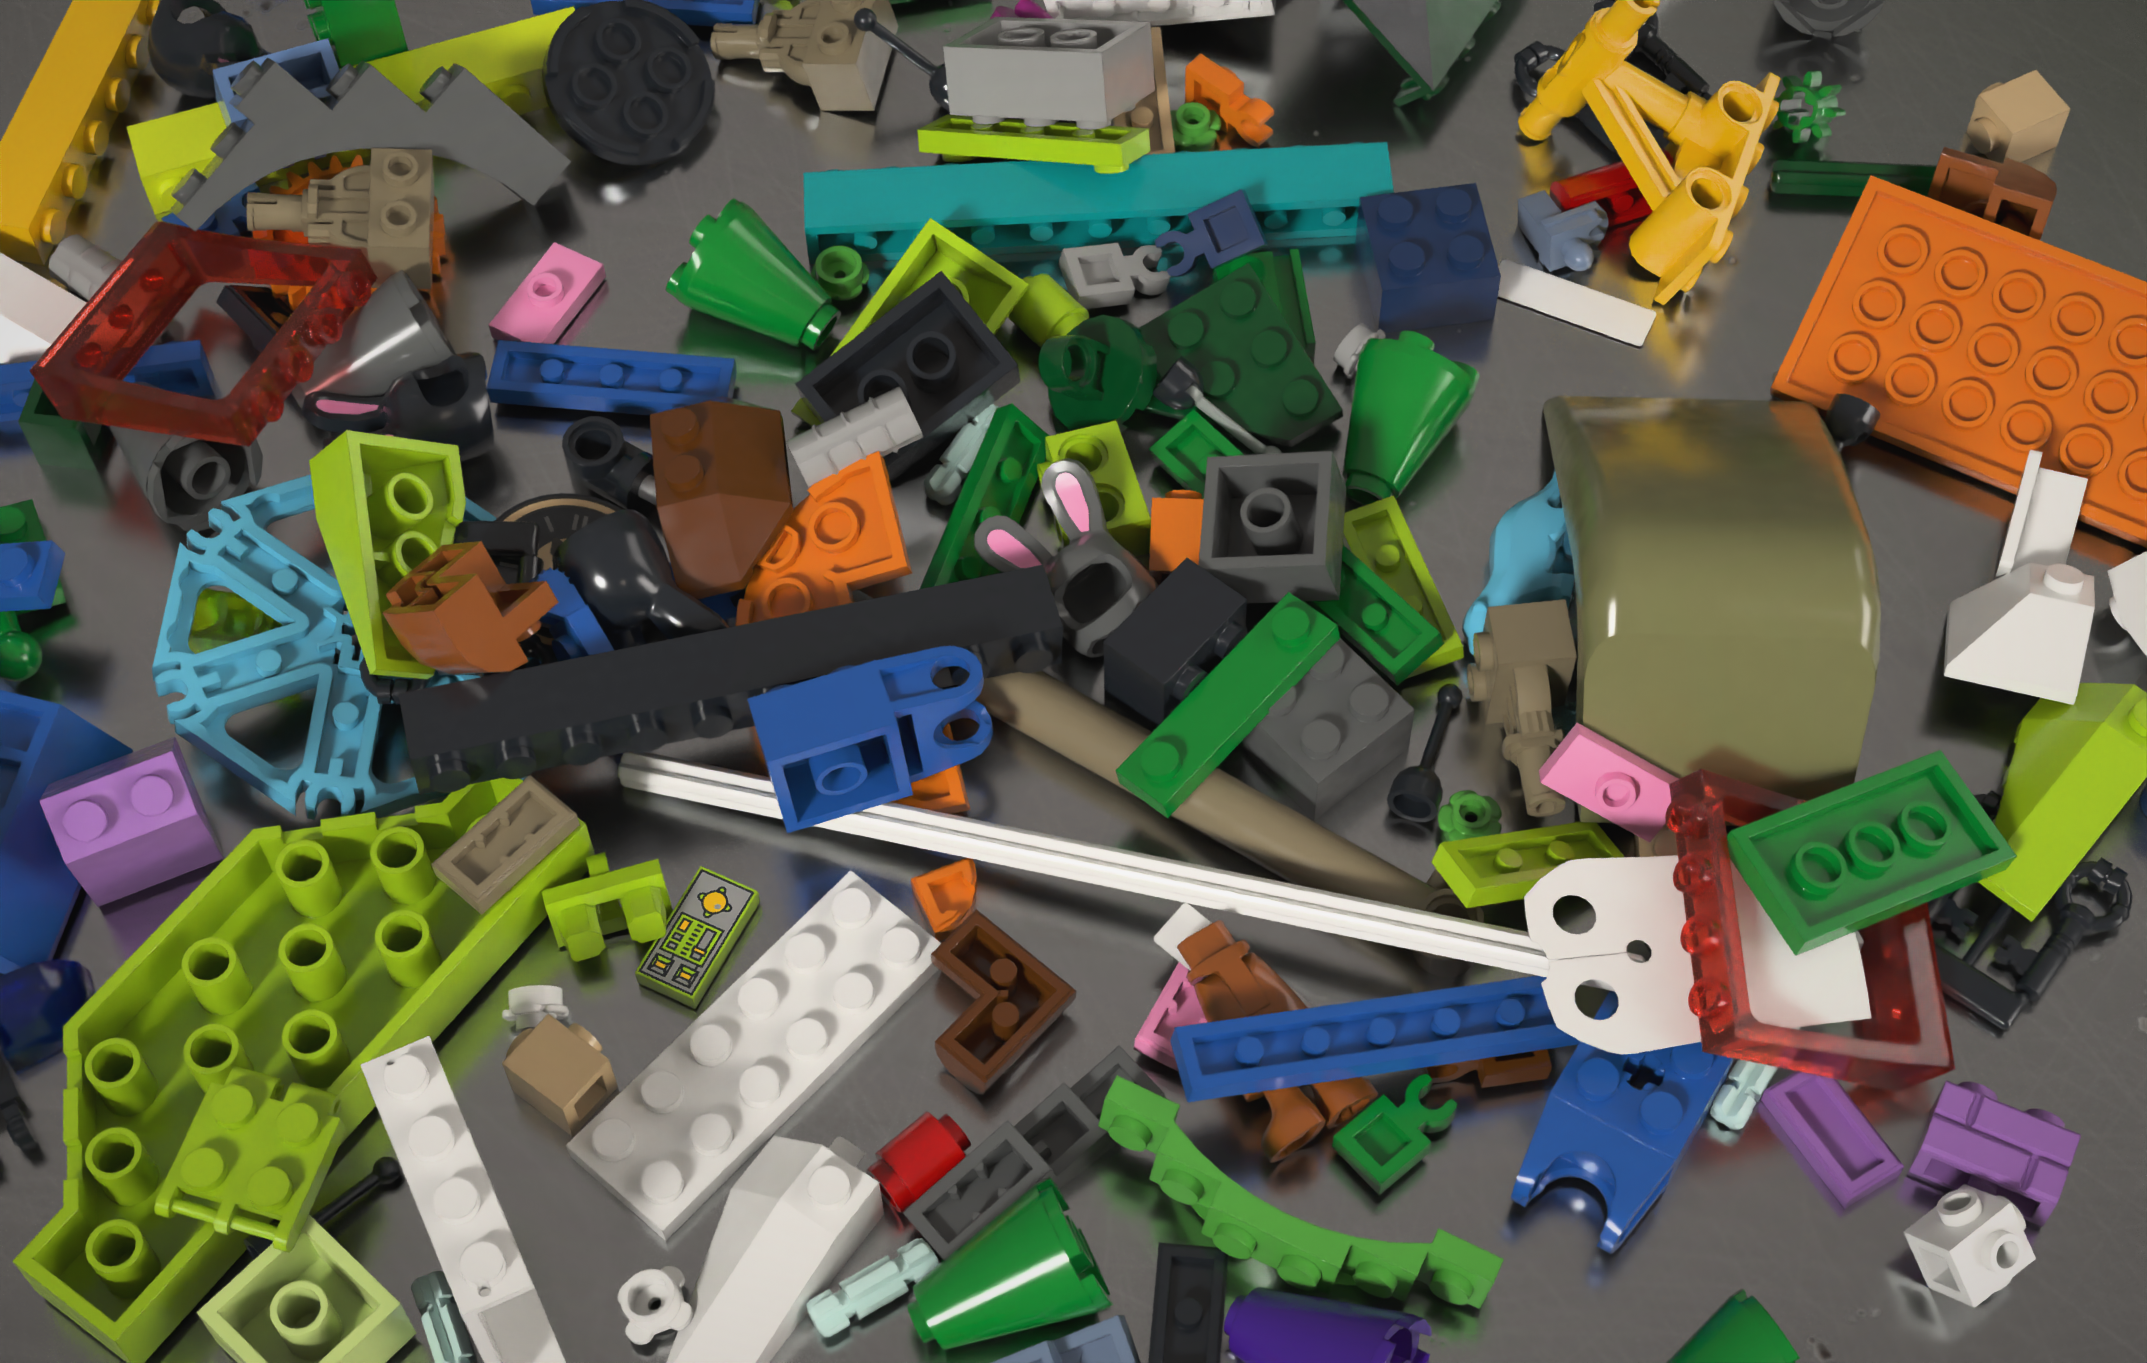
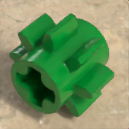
M1807 71L1803 83L1795 75L1783 77L1782 81L1786 90L1779 97H1774V100L1779 102V108L1776 113L1778 120L1773 124V128L1793 130V143L1807 142L1811 131L1819 139L1829 138L1832 136V132L1828 124L1834 117L1844 116L1846 113L1845 110L1838 107L1836 94L1842 88L1841 85H1822L1821 71ZM1803 98H1805V103L1813 105L1811 116H1809L1808 110L1801 108Z

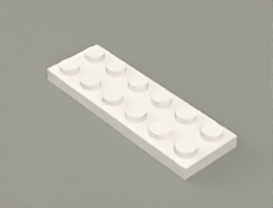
M850 870L566 1144L569 1156L662 1239L667 1241L939 970L931 962V953L941 943Z

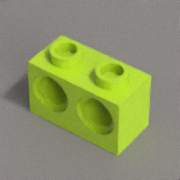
M1117 421L1045 437L1046 462L1037 464L1040 486L1045 470L1055 461L1066 458L1080 461L1094 478L1105 520H1108L1106 522L1108 532L1135 557L1150 553L1151 517ZM1054 514L1057 537L1063 549L1070 544V539Z

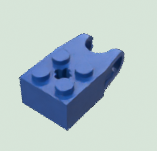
M940 646L873 660L857 666L847 665L839 667L830 674L794 685L776 686L764 694L748 698L747 701L787 834L913 795L911 783L972 760L982 754L991 742L993 727L991 717L985 706L975 700L981 694L984 686L982 664L976 655L965 648ZM948 666H959L970 673L968 680L964 684L954 688L941 689L932 682L935 674ZM960 718L973 719L980 725L974 736L962 741L949 739L943 734V729L947 723Z
M1609 991L1593 1019L1604 1020L1616 1013L1618 997L1615 991ZM1716 1039L1636 1054L1620 1055L1601 1050L1580 1041L1549 1094L1517 1176L1511 1200L1525 1207L1549 1183L1562 1177H1577L1592 1183L1602 1193L1607 1205V1219L1600 1234L1597 1247L1610 1254L1614 1253L1660 1194L1665 1192L1708 1115L1714 1099L1725 1084L1737 1049Z

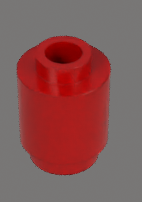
M926 1111L875 1153L877 1161L868 1167L866 1172L870 1177L879 1182L881 1194L901 1213L966 1157L964 1151L971 1146V1142L959 1125L948 1114H944L937 1120L931 1113Z

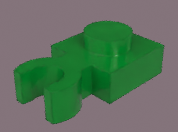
M1428 1074L1420 1075L1412 1080L1407 1087L1404 1103L1398 1108L1383 1094L1333 1136L1332 1147L1379 1195L1429 1154L1432 1142L1423 1132L1435 1133L1442 1131L1451 1124L1455 1117L1457 1103L1453 1099L1448 1100L1441 1108L1435 1110L1427 1109L1420 1103L1419 1100L1431 1090L1433 1079Z

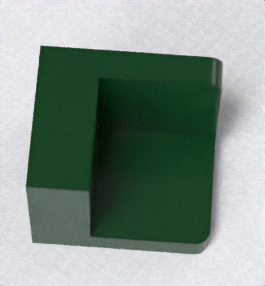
M35 376L18 423L39 464L97 471L111 433L106 419L107 408L63 403L50 376Z

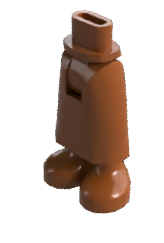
M1218 920L1192 934L1177 946L1180 954L1191 969L1187 973L1186 978L1194 986L1207 1023L1308 1008L1289 985L1262 958L1254 952L1248 953L1250 945L1246 940L1235 941L1222 920ZM1356 1077L1309 1084L1314 1094L1315 1104L1300 1090L1299 1086L1243 1094L1247 1102L1265 1096L1270 1105L1272 1119L1261 1140V1149L1268 1160L1274 1163L1284 1159L1310 1142L1322 1130L1324 1125L1328 1129L1335 1128L1368 1107L1378 1096L1369 1079Z

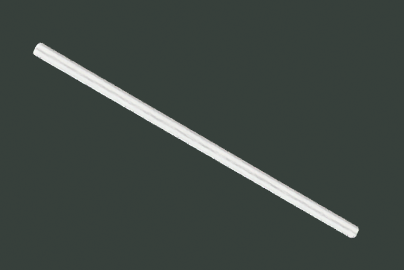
M637 751L623 753L621 763L618 766V777L624 787L783 819L770 777ZM893 802L814 825L816 827L1547 977L1549 971L1548 961H1552L1547 959L1544 951L1537 943L1530 941L1529 932ZM1626 952L1633 961L1638 963L1646 962L1642 955ZM1588 980L1581 983V985L1615 991L1609 984L1600 980Z

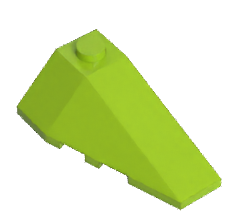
M930 218L832 355L940 271L950 280L993 335L997 333L1027 291L1029 284ZM800 398L791 410L792 414L811 427L813 425H820L819 420L802 401V398Z
M346 430L309 460L316 520L369 673L371 675L429 679L434 675L435 669L420 664L401 645L382 612L392 606L385 594L398 581L439 547L453 544L456 526L463 521L466 506L458 445Z
M2079 683L2074 705L2040 698L2017 727L2014 738L2016 746L2013 758L2003 779L2002 788H2004L1998 814L1992 821L2017 857L2006 870L1977 882L2031 922L2147 778V693L2135 684Z

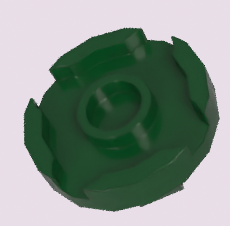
M1100 315L1084 320L1067 335L1048 338L1042 345L1039 354L1040 375L1048 387V399L1055 417L1068 429L1077 430L1116 420L1122 433L1128 428V426L1122 423L1131 417L1136 408L1144 411L1151 401L1157 381V355L1153 346L1145 343L1140 333L1142 330L1135 324L1121 318Z

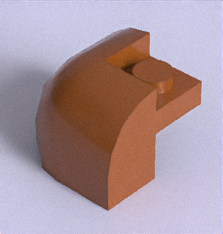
M1944 147L1927 197L2041 240L2057 194L2056 183L2046 174L2016 160L2005 157L2002 164Z
M482 541L447 544L439 547L385 594L392 606L382 613L401 645L420 664L447 674L510 672L529 661L518 642L536 633L541 627L539 619L559 602L547 581L506 584Z

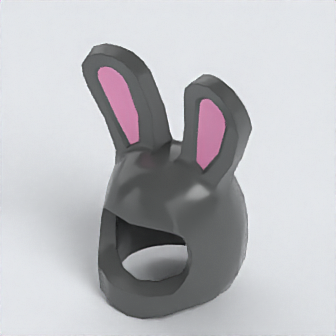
M1066 458L1055 461L1045 470L1041 488L1049 506L1070 539L1069 545L1053 556L1038 540L1014 520L1006 516L996 515L980 523L974 534V549L989 566L1002 573L1044 565L1063 625L1064 638L1077 652L1094 658L1104 655V641L1159 584L1141 561L1108 532L1097 487L1088 469L1080 461Z

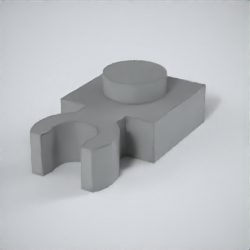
M1119 243L1065 248L1062 250L1059 260V266L1069 294L1085 309L1130 304L1135 290L1146 295L1161 294L1166 291L1171 277L1167 271L1152 272L1146 269L1157 267L1162 251L1155 245L1142 246L1133 255L1123 256Z

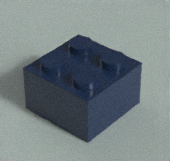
M1476 183L1359 198L1355 242L1377 331L1381 329L1385 333L1494 320L1501 274Z

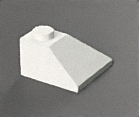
M2029 562L2011 571V573H2007L1951 601L1947 612L1944 676L2074 705L2095 609L2094 576L2083 574L2077 568L2066 564L2057 563L2046 566Z

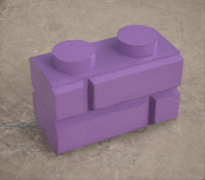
M1946 1080L1931 1109L1909 1172L1952 1190H1957L1963 1184H1966L1994 1196L2001 1195L2009 1199L2019 1209L2025 1220L2043 1227L2060 1198L2081 1134L2066 1129L2062 1119L2051 1112L2042 1109H2028L2024 1112L1999 1102L1995 1092L1982 1084L1966 1081L1957 1085Z

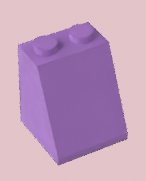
M176 737L48 784L39 800L65 865L97 907L224 859Z

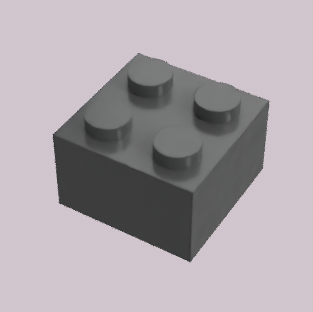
M1333 451L1207 457L1198 565L1245 597L1247 603L1279 602L1288 592L1302 601L1339 600L1346 486Z
M1340 638L1295 686L1290 688L1269 708L1270 712L1238 746L1315 821L1409 748L1415 709Z

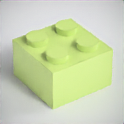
M308 1215L296 1245L290 1253L274 1249L272 1243L197 1311V1314L216 1342L237 1363H386L417 1334L401 1303L310 1215Z

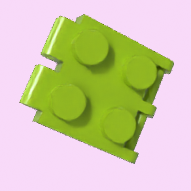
M234 1066L224 1085L214 1082L210 1083L157 1196L154 1209L155 1214L167 1218H173L176 1213L214 1223L215 1232L230 1236L235 1230L272 1240L274 1249L290 1253L296 1245L346 1132L341 1118H338L342 1106V1101L338 1100L339 1095L292 1082L281 1102L279 1100L284 1090V1084H280L281 1078ZM187 1193L221 1203L219 1209L183 1200ZM246 1210L280 1220V1223L277 1227L242 1217V1214Z

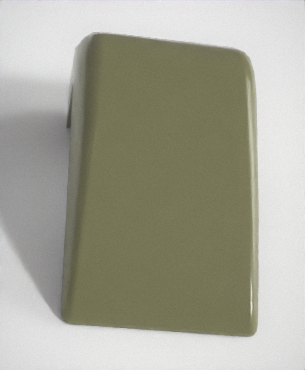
M1555 396L1545 401L1543 411L1571 548L1575 578L1578 632L1576 723L1578 722L1686 783L1689 796L1665 824L1744 826L1853 784L1855 782L1879 664L1881 623L1879 577L1870 537L1844 462L1817 408L1808 402L1781 400ZM1577 803L1580 822L1613 823Z

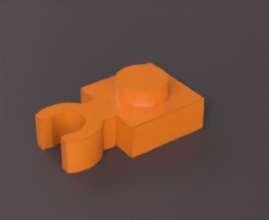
M1199 54L1186 66L1185 103H1201L1208 110H1214L1221 119V129L1229 133L1235 127L1239 135L1252 146L1259 147L1273 135V129L1264 123L1274 115V109L1262 99L1246 96L1244 94V82L1232 70L1225 66H1219L1203 54Z

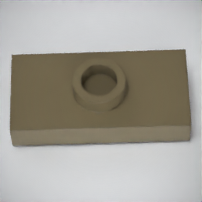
M530 775L431 865L438 878L482 915L580 825L577 814Z

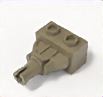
M807 0L791 10H772V13L765 14L759 24L716 23L713 27L715 32L711 34L710 43L712 54L717 60L760 59L765 72H785L793 81L811 86L821 111H874L892 47L871 31L859 30L854 24V15L859 9H871L877 17V22L894 35L897 33L898 23L889 0Z
M371 148V165H361L346 169L335 175L331 180L310 179L308 189H303L302 195L248 192V231L292 230L303 232L304 237H308L309 247H330L334 252L347 260L369 264L371 288H378L391 275L403 270L417 289H432L435 194L432 150Z
M1566 600L1488 607L1483 632L1474 633L1475 663H1470L1467 666L1469 695L1472 702L1481 701L1485 724H1504L1506 737L1502 745L1503 757L1506 760H1511L1515 766H1518L1527 814L1533 817L1552 816L1560 813L1565 808V796L1540 782L1539 769L1565 738L1563 729H1554L1553 718L1561 717L1577 658Z

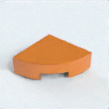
M965 858L911 878V886L932 936L939 942L949 937L970 916L975 905L977 877L975 863L971 858Z

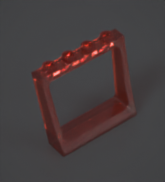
M164 221L155 222L29 371L63 419L250 447L268 422H275L280 419L284 410V401L298 383L307 382L311 378L314 370V361L328 344H335L340 340L343 332V323L356 307L364 306L371 296V287L378 277L361 249L249 238L199 229L195 232L190 227ZM209 282L312 286V289L226 397L211 400L122 381L201 285Z
M1699 769L1670 783L1671 803L1667 808L1665 821L1667 827L1675 832L1679 862L1673 872V883L1677 890L1683 892L1686 923L1682 928L1680 941L1683 949L1691 955L1694 985L1688 996V1005L1691 1012L1698 1016L1702 1051L1897 1092L1956 1070L1927 902L1858 930L1864 941L1860 954L1872 1017L1871 1019H1862L1865 1040L1768 1025L1754 1018L1749 1004L1725 821L1742 827L1806 801L1704 769Z

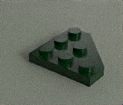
M1249 263L1139 327L1142 330L1140 333L1145 343L1153 346L1157 355V381L1155 387L1176 360L1183 356L1197 368L1203 377V397L1253 436L1267 438L1269 443L1293 447L1343 417V409ZM1153 395L1144 411L1137 408L1134 411L1135 413L1149 416L1150 413H1155L1182 420L1194 409L1217 431L1229 433L1196 406L1186 410H1176L1164 405Z

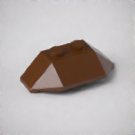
M721 396L650 414L657 510L677 587L696 599L744 589L754 574L752 568L770 549L793 513L785 431L781 412Z

